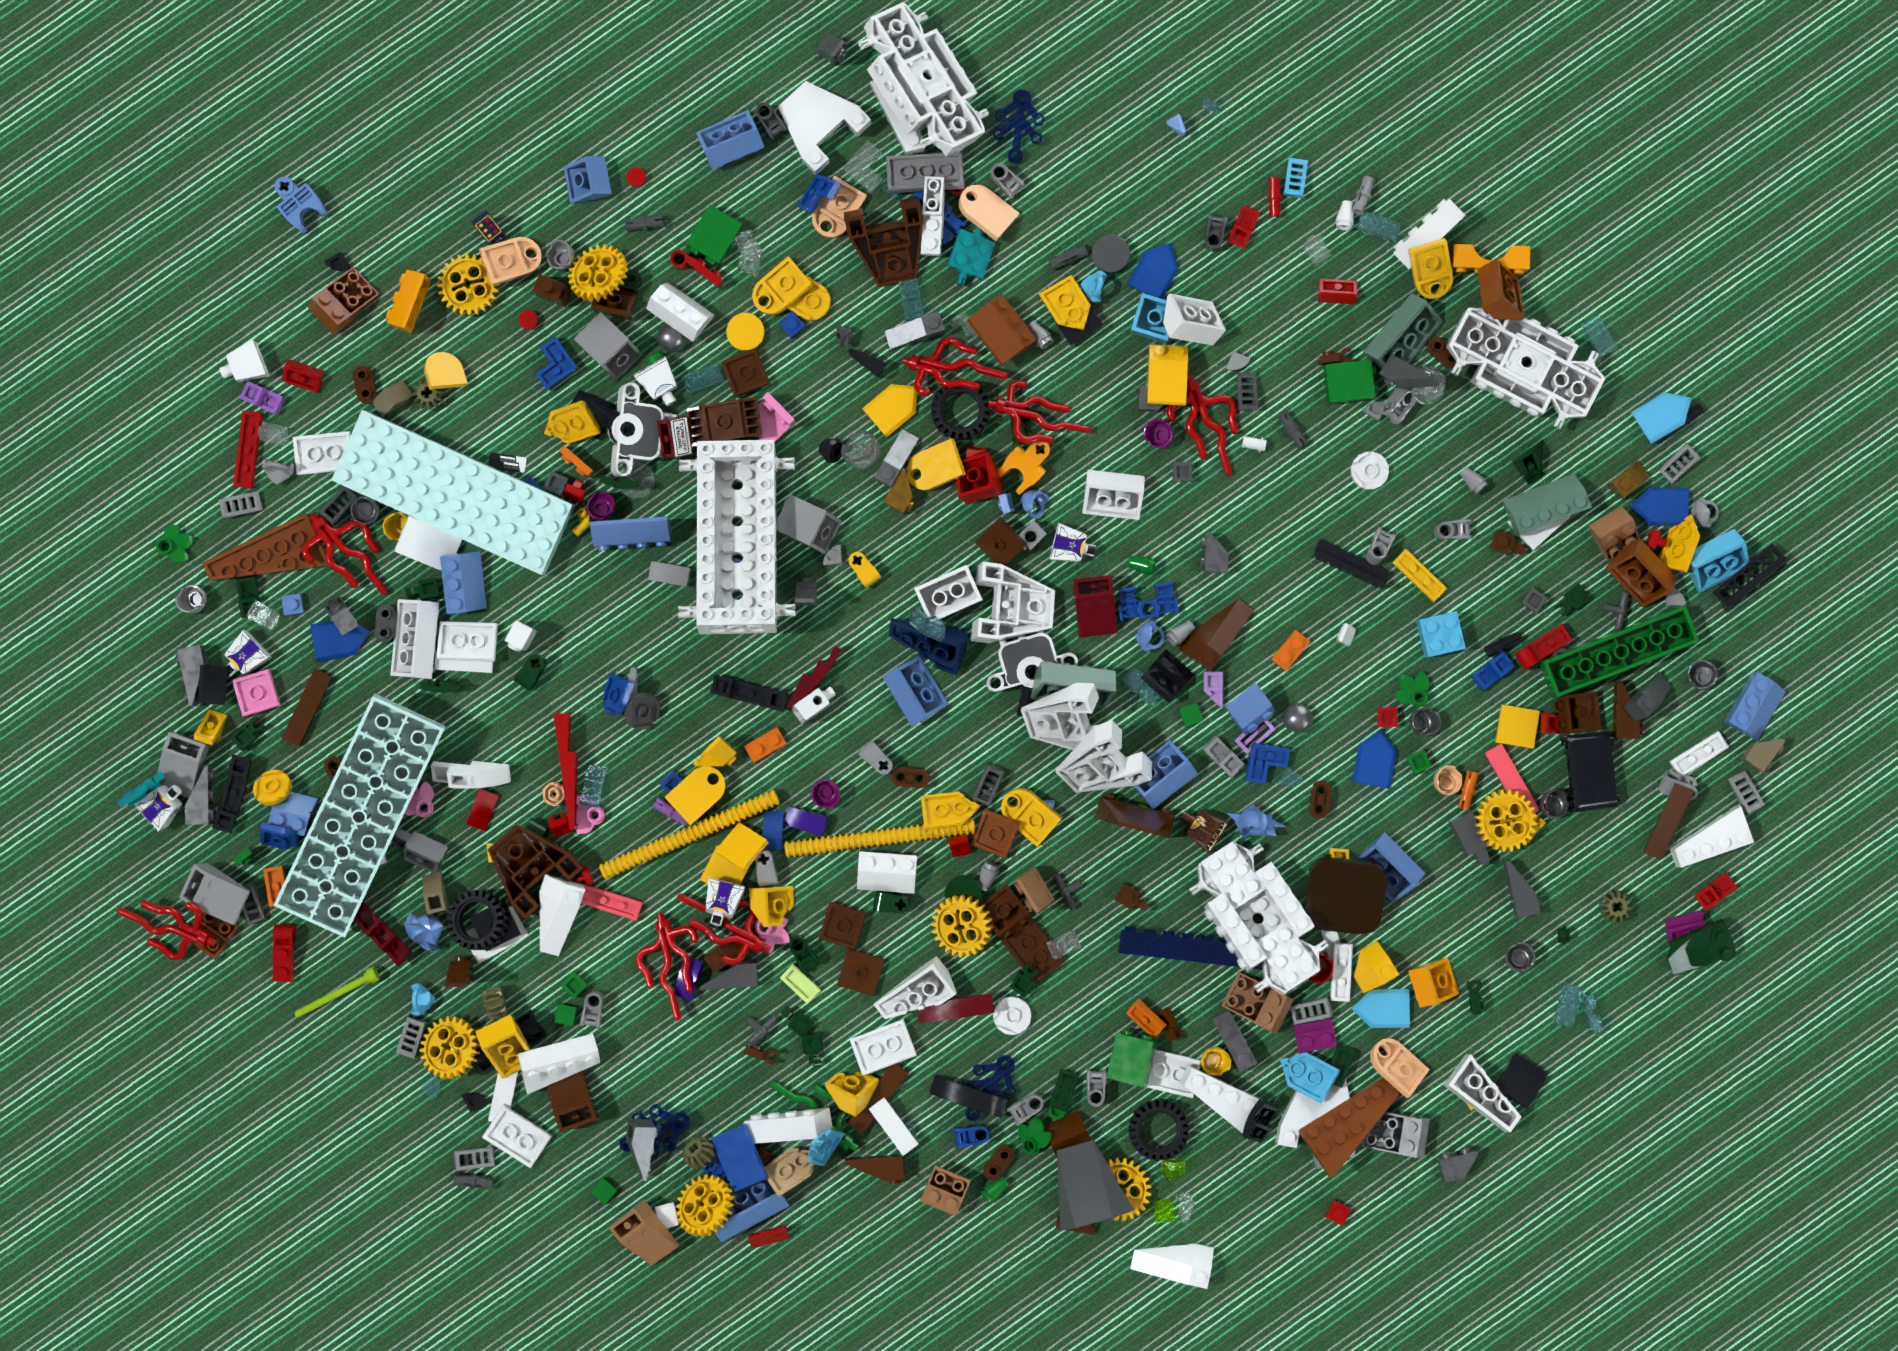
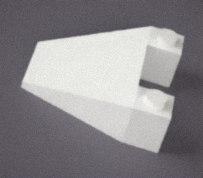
M807 81L778 106L803 163L815 175L830 163L829 158L818 146L841 124L845 123L857 137L871 125V119L858 105Z
M982 562L977 566L975 584L994 587L991 619L978 618L972 622L971 641L993 643L1053 627L1055 590L1002 564Z
M1075 683L1022 707L1021 713L1030 738L1074 750L1088 733L1097 726L1090 725L1087 713L1092 714L1099 699L1095 683Z
M1113 720L1095 726L1056 768V773L1076 793L1136 786L1152 780V761L1143 752L1125 757L1119 751L1122 749V730Z
M1346 1079L1342 1088L1335 1085L1332 1086L1322 1104L1295 1091L1278 1123L1275 1140L1277 1145L1297 1148L1299 1129L1348 1100L1349 1093ZM1355 1151L1351 1154V1158H1354Z

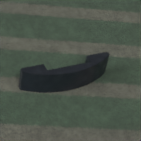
M714 675L710 691L712 694L782 712L785 711L789 693L719 675Z
M232 754L227 772L229 775L212 828L232 833L245 795L252 759Z
M935 1075L929 1092L953 1103L1000 1118L1003 1117L1008 1102L1006 1098L968 1087Z

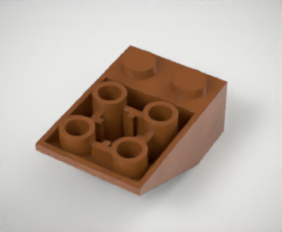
M352 267L311 297L308 309L335 335L349 325L380 294Z

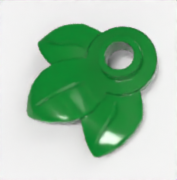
M171 525L165 529L163 537L157 541L156 550L159 554L168 556L174 562H185L189 560L185 550L192 546L194 538L188 534L180 533L178 525ZM165 543L169 544V548L167 550H164L163 545Z
M1423 671L1415 679L1408 675H1400L1399 686L1401 691L1394 695L1396 699L1402 704H1412L1415 707L1425 706L1429 700L1427 690L1430 686L1427 675ZM1417 694H1420L1422 696L1421 701L1416 700L1415 697Z
M1033 1118L1028 1126L1024 1123L1018 1126V1135L1023 1140V1149L1026 1153L1037 1154L1041 1148L1049 1145L1051 1133L1044 1131V1125L1040 1118Z

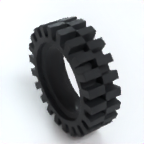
M940 387L932 400L931 406L932 419L937 429L944 436L954 440H968L979 435L984 430L990 417L991 408H988L989 399L987 394L981 387L979 390L964 387L952 389ZM955 393H967L978 404L979 414L977 419L967 427H955L949 424L943 415L945 401Z
M471 890V892H464V895H459L457 897L458 900L452 902L453 908L448 910L451 915L447 916L446 919L450 921V924H447V929H451L449 934L454 937V942L460 943L459 946L469 950H487L496 946L495 943H500V937H504L506 932H503L504 929H508L506 920H509V916L505 915L508 910L503 908L504 902L499 901L497 895L481 890ZM477 902L488 906L493 915V924L490 931L481 938H473L468 935L462 921L466 909Z
M1158 1099L1147 1101L1144 1105L1141 1104L1130 1118L1129 1137L1134 1148L1142 1156L1147 1157V1159L1166 1161L1169 1158L1176 1157V1154H1180L1182 1148L1187 1144L1186 1141L1189 1138L1187 1118L1181 1109L1171 1102ZM1158 1112L1172 1117L1177 1127L1174 1140L1162 1148L1148 1145L1141 1135V1127L1144 1120L1149 1115Z

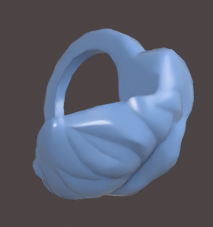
M1029 490L1023 494L1020 501L1031 518L1038 519L1043 515L1044 503L1049 500V497L1042 491ZM1035 498L1039 504L1037 514L1031 512Z
M1155 621L1146 622L1144 626L1138 629L1136 641L1147 653L1151 649L1161 647L1165 639L1164 632L1156 626ZM1153 630L1158 631L1161 636L1160 642L1156 645L1149 643Z

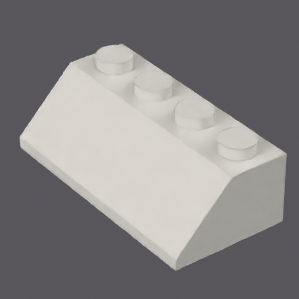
M398 599L391 676L432 679L439 603Z

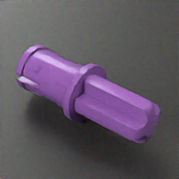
M659 797L657 798L652 807L653 809L667 815L666 818L670 817L683 825L687 824L686 820L671 804Z

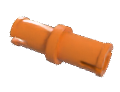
M1467 770L1464 786L1461 787L1462 793L1458 808L1470 810L1473 794H1476L1475 786L1479 773Z

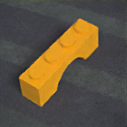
M1453 244L1451 246L1450 262L1455 273L1462 274L1467 273V271H1474L1475 274H1478L1477 269L1492 261L1479 256L1473 245ZM1510 246L1504 257L1498 260L1513 272L1514 275H1524V272L1530 269V246Z

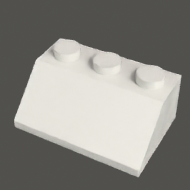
M669 282L659 286L650 297L646 308L692 342L715 316Z
M1175 294L1167 296L1163 324L1170 338L1214 345L1226 331L1213 302Z
M1087 470L1082 514L1139 520L1145 476Z
M967 565L914 588L929 623L982 600Z
M859 851L857 889L914 894L917 855Z

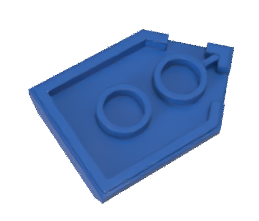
M1171 243L1144 251L1127 285L1144 294L1163 299L1179 269Z
M1649 487L1630 507L1644 519L1648 526L1679 525L1685 521L1684 518L1689 514L1688 488Z
M332 620L310 624L317 662L356 655L365 639L371 633L359 625L342 636Z
M1382 729L1359 744L1352 782L1390 789L1397 751Z

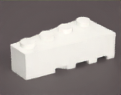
M1190 1065L1187 1066L1180 1081L1187 1089L1243 1133L1245 1122L1252 1108L1259 1100L1258 1097Z

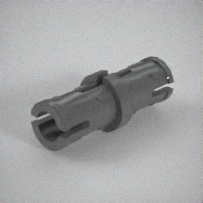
M663 214L650 217L642 215L641 218L625 219L626 231L638 229L646 231L647 228L664 227Z
M1082 244L1069 251L1066 249L1063 251L1064 253L1048 260L1051 268L1055 270L1058 267L1073 264V261L1088 256L1085 245Z
M1288 410L1278 416L1287 430L1286 434L1291 436L1298 449L1308 443L1299 429V424L1296 425Z
M455 1173L454 1185L471 1187V1189L484 1188L492 1190L494 1177H482L474 1173L472 1175Z

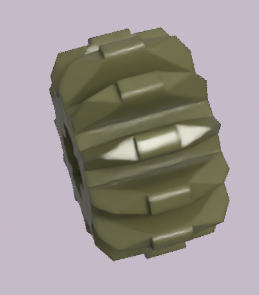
M426 377L425 383L419 379L418 383L420 386L413 385L417 392L411 393L413 397H417L414 403H420L419 407L421 409L426 406L428 410H431L432 404L438 408L439 406L436 401L443 402L444 400L439 395H444L445 392L440 389L430 390L432 394L428 398L424 395L429 389Z
M1616 890L1615 894L1612 891H1608L1609 898L1605 895L1602 896L1605 903L1599 902V906H1604L1600 913H1606L1604 916L1605 920L1611 918V922L1615 923L1617 919L1619 922H1623V916L1629 918L1630 915L1626 911H1632L1633 908L1627 907L1632 901L1630 899L1625 900L1627 898L1626 893L1621 895L1620 891ZM1613 903H1619V905H1617L1619 906L1618 910L1612 909L1614 908L1612 907Z
M492 987L484 990L482 995L488 1018L490 1020H497L507 1016V1007L502 989L500 987Z
M699 1135L696 1138H691V1142L686 1143L687 1147L682 1149L684 1152L682 1157L686 1164L698 1170L701 1167L706 1168L707 1163L711 1162V1158L715 1156V1148L711 1141Z

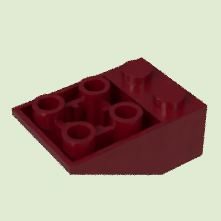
M1112 576L1073 579L1078 636L1088 637L1117 633Z

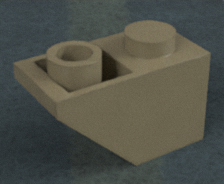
M1774 739L1751 743L1740 759L1757 772L1768 771L1773 765L1772 760L1775 755L1778 756L1783 751L1785 740Z
M442 872L422 876L423 898L427 914L448 910L449 903Z

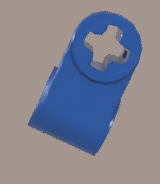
M984 1124L952 1128L956 1138L955 1148L983 1144L988 1141L990 1136V1130ZM983 1129L986 1132V1137L983 1139L978 1138L976 1131Z

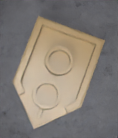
M791 1148L764 1166L769 1177L767 1181L778 1197L811 1176L814 1164L808 1162L809 1150Z

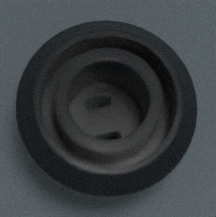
M838 438L825 439L819 446V453L827 463L833 464L839 461L843 455L844 447Z

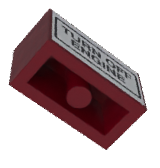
M687 416L657 420L662 457L677 458L691 455L692 444Z

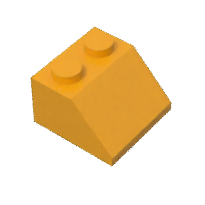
M1448 957L1420 965L1408 971L1420 1008L1439 1004L1459 994Z

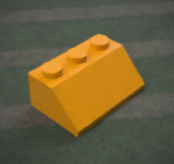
M406 270V273L401 275L399 284H401L400 289L395 292L392 300L394 302L393 307L388 310L386 315L389 326L410 334L412 333L432 281L425 274Z

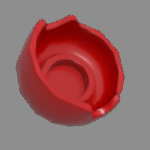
M1323 953L1319 954L1320 971L1309 978L1310 981L1317 984L1328 981L1334 972L1331 958Z

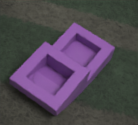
M249 381L246 382L240 399L276 415L279 414L285 401V397Z

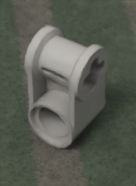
M1002 163L993 165L990 172L992 181L1010 199H1013L1014 194L1021 187L1024 188L1026 186L1025 183L1008 169L1006 165ZM1002 169L1004 176L996 177L994 170Z
M1396 387L1382 405L1380 411L1383 415L1388 416L1393 424H1399L1416 403L1417 394L1410 389Z
M1471 519L1439 523L1434 528V536L1439 540L1472 539L1469 529ZM1441 526H1445L1448 529L1446 536L1440 533Z
M1378 526L1366 553L1368 563L1378 565L1382 562L1396 534H1390ZM1373 551L1378 552L1380 556H1376Z
M872 740L858 753L880 774L888 775L892 772V761ZM881 762H888L887 771L884 769L880 770Z
M1671 770L1665 771L1658 788L1661 793L1669 796L1674 783L1693 790L1690 800L1697 797V781L1694 777Z
M763 849L755 859L759 887L777 885L779 882L773 855L769 850ZM762 854H765V857H769L766 863L759 860Z
M592 991L586 996L580 1026H595L596 1029H600L604 996L600 991ZM590 996H597L599 1004L593 1005L590 1002Z
M1087 1069V1101L1094 1107L1102 1105L1105 1100L1106 1070L1100 1072ZM1094 1092H1098L1101 1095V1100L1097 1103L1092 1102L1090 1099L1091 1094Z
M1032 1093L1024 1099L1015 1102L1006 1110L1012 1114L1016 1121L1015 1124L1018 1126L1034 1114L1040 1112L1043 1108L1044 1100L1040 1094ZM1033 1098L1039 1099L1041 1103L1036 1108L1032 1107L1029 1103Z

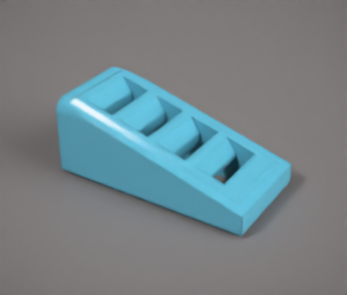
M1289 158L1283 196L1302 199L1308 160ZM1292 164L1303 165V168H1294ZM1291 171L1300 172L1302 174L1301 176L1291 174ZM1290 178L1298 179L1300 183L1291 182ZM1289 185L1299 187V190L1289 189Z

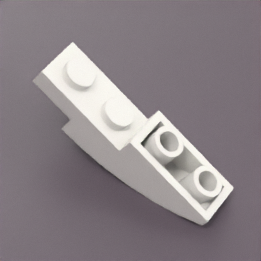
M925 176L921 255L941 256L944 227V177Z
M433 761L431 764L433 781L448 783L449 788H484L510 783L511 781L509 764L472 761L470 765Z

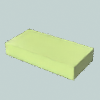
M794 964L780 977L807 1004L821 991Z

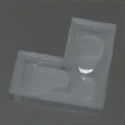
M867 140L842 168L845 173L869 194H872L884 181L883 178L870 168L882 152Z

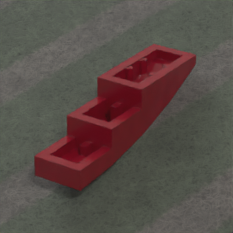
M835 646L826 663L819 660L811 677L803 673L786 708L791 710L796 703L809 695L821 683L833 667L842 649Z
M362 901L354 918L355 923L382 951L386 952L396 965L401 966L413 952Z
M991 993L951 998L941 1005H932L922 1010H916L918 1024L995 1013Z

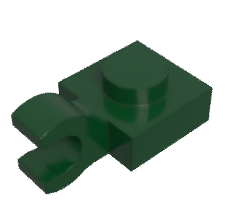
M437 578L420 580L417 587L405 588L408 599H414L420 596L421 601L440 598Z
M1477 980V987L1472 988L1471 982L1467 981L1466 987L1469 991L1470 1012L1473 1015L1482 1014L1481 1009H1484L1482 997L1479 998L1478 995L1482 988V983L1480 980Z
M785 1007L781 1012L785 1018L791 1021L788 1027L800 1037L803 1034H807L815 1024L801 1011L796 1015L788 1007Z
M818 1031L801 1035L803 1054H809V1065L814 1066V1068L822 1066L819 1052L824 1051L822 1032Z

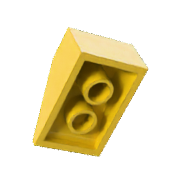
M1150 344L1147 381L1148 404L1186 406L1188 346Z
M511 1014L475 1031L481 1049L502 1079L521 1070L518 1053L531 1049Z

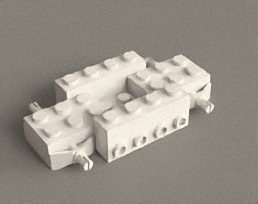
M902 2L872 16L864 26L867 39L860 41L858 45L861 50L872 46L881 53L867 71L906 133L910 134L926 125L929 137L920 140V144L924 148L934 144L942 150L946 157L980 138L985 132L981 119L987 117L989 112L987 109L979 112L975 111L970 105V100L977 94L975 87L969 81L964 69L957 62L954 53L949 49L937 28L923 34L920 22L928 19V15H925L926 12L916 15L907 4ZM923 73H926L929 80L924 78Z
M1467 308L1446 346L1456 361L1451 371L1452 374L1455 373L1456 376H1459L1462 367L1465 365H1479L1470 381L1471 383L1536 417L1543 415L1549 403H1551L1558 413V418L1553 425L1558 429H1561L1565 419L1584 418L1587 415L1605 380V377L1595 367L1596 364H1594L1599 355L1598 352L1595 353L1596 351L1592 350L1586 361H1571L1579 345L1575 344V340L1565 336L1563 338L1559 336L1558 331L1548 327L1546 329L1540 326L1541 323L1539 321L1527 318L1523 320L1502 319L1500 323L1498 319H1494L1490 314H1486L1482 308ZM1527 357L1531 360L1529 368L1522 365V358Z
M1232 841L1198 864L1199 882L1189 888V891L1194 896L1199 891L1206 890L1216 897L1206 904L1204 914L1209 921L1213 920L1217 926L1215 927L1217 934L1225 938L1227 949L1231 954L1235 953L1238 958L1236 961L1242 970L1245 969L1248 972L1262 963L1264 979L1254 985L1255 989L1258 988L1256 991L1259 993L1266 987H1271L1278 993L1285 995L1320 971L1319 952L1329 946L1328 944L1324 945L1326 943L1325 940L1316 946H1312L1300 939V937L1310 932L1315 926L1273 863L1270 862L1255 872L1254 856L1263 851V847L1258 844L1252 849H1247ZM1253 915H1262L1263 922L1260 924L1255 923ZM1271 969L1278 980L1271 979Z

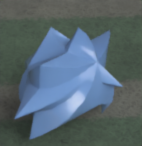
M1254 804L1245 808L1242 814L1227 813L1235 821L1243 839L1251 835L1276 836L1274 828L1286 827L1274 821L1272 814H1264Z
M409 913L404 925L412 941L419 944L425 950H441L437 943L443 929L440 920L434 914L429 916L424 914L420 917H415Z

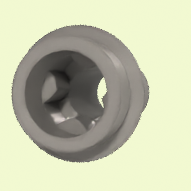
M1035 320L1027 325L1037 339L1035 341L1037 347L1045 349L1053 342L1052 334L1041 327Z
M1468 466L1460 473L1472 493L1479 494L1488 485L1485 482V478L1471 470Z
M1188 620L1168 630L1169 633L1166 634V637L1174 647L1180 646L1191 632L1195 630V627Z
M985 861V864L982 865L979 883L983 891H988L1000 873L998 871L1000 867L988 861Z

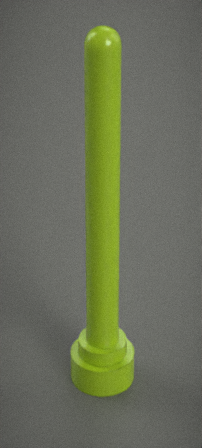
M372 966L363 973L362 977L296 1010L295 1016L301 1017L365 983L379 981L378 971Z

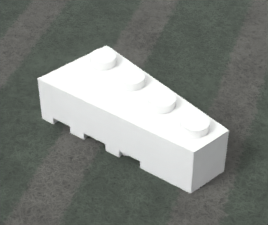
M871 81V88L905 155L925 152V148L920 144V140H922L921 130L918 129L907 134L875 82Z
M1443 199L1436 206L1438 210L1433 215L1429 213L1422 219L1424 222L1419 228L1415 226L1408 233L1410 237L1405 242L1401 240L1393 247L1395 249L1393 254L1408 269L1411 268L1409 248L1442 239L1444 235L1466 216L1451 199L1448 201Z
M1732 807L1711 823L1703 826L1694 834L1671 847L1670 852L1675 866L1682 868L1754 843L1742 807Z
M593 1034L518 1053L522 1079L527 1095L600 1063L599 1051Z
M1465 1054L1443 1086L1502 1131L1511 1132L1520 1120L1521 1115L1508 1099L1503 1096L1496 1084L1490 1080L1471 1054Z
M829 1107L804 1111H788L781 1114L773 1112L766 1116L753 1114L750 1116V1119L744 1121L754 1144L815 1139L824 1130H833Z

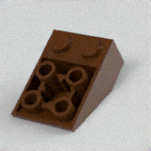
M580 1071L547 1086L560 1133L599 1118L584 1071Z

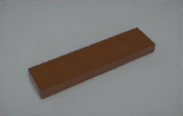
M316 669L313 670L282 739L299 747L301 746L333 678L332 676Z
M1674 783L1643 850L1644 853L1661 860L1663 859L1691 799L1692 789Z
M898 1064L889 1066L879 1079V1083L867 1107L856 1117L852 1115L847 1124L860 1134H863L875 1118L869 1108L883 1097L888 1101L909 1072Z

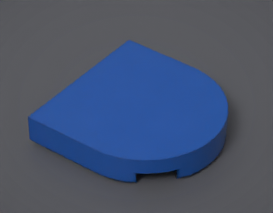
M610 673L603 693V701H605L604 710L607 714L617 716L624 711L634 686L633 682Z
M263 822L261 824V844L288 850L289 847L294 849L298 847L300 837L295 832Z

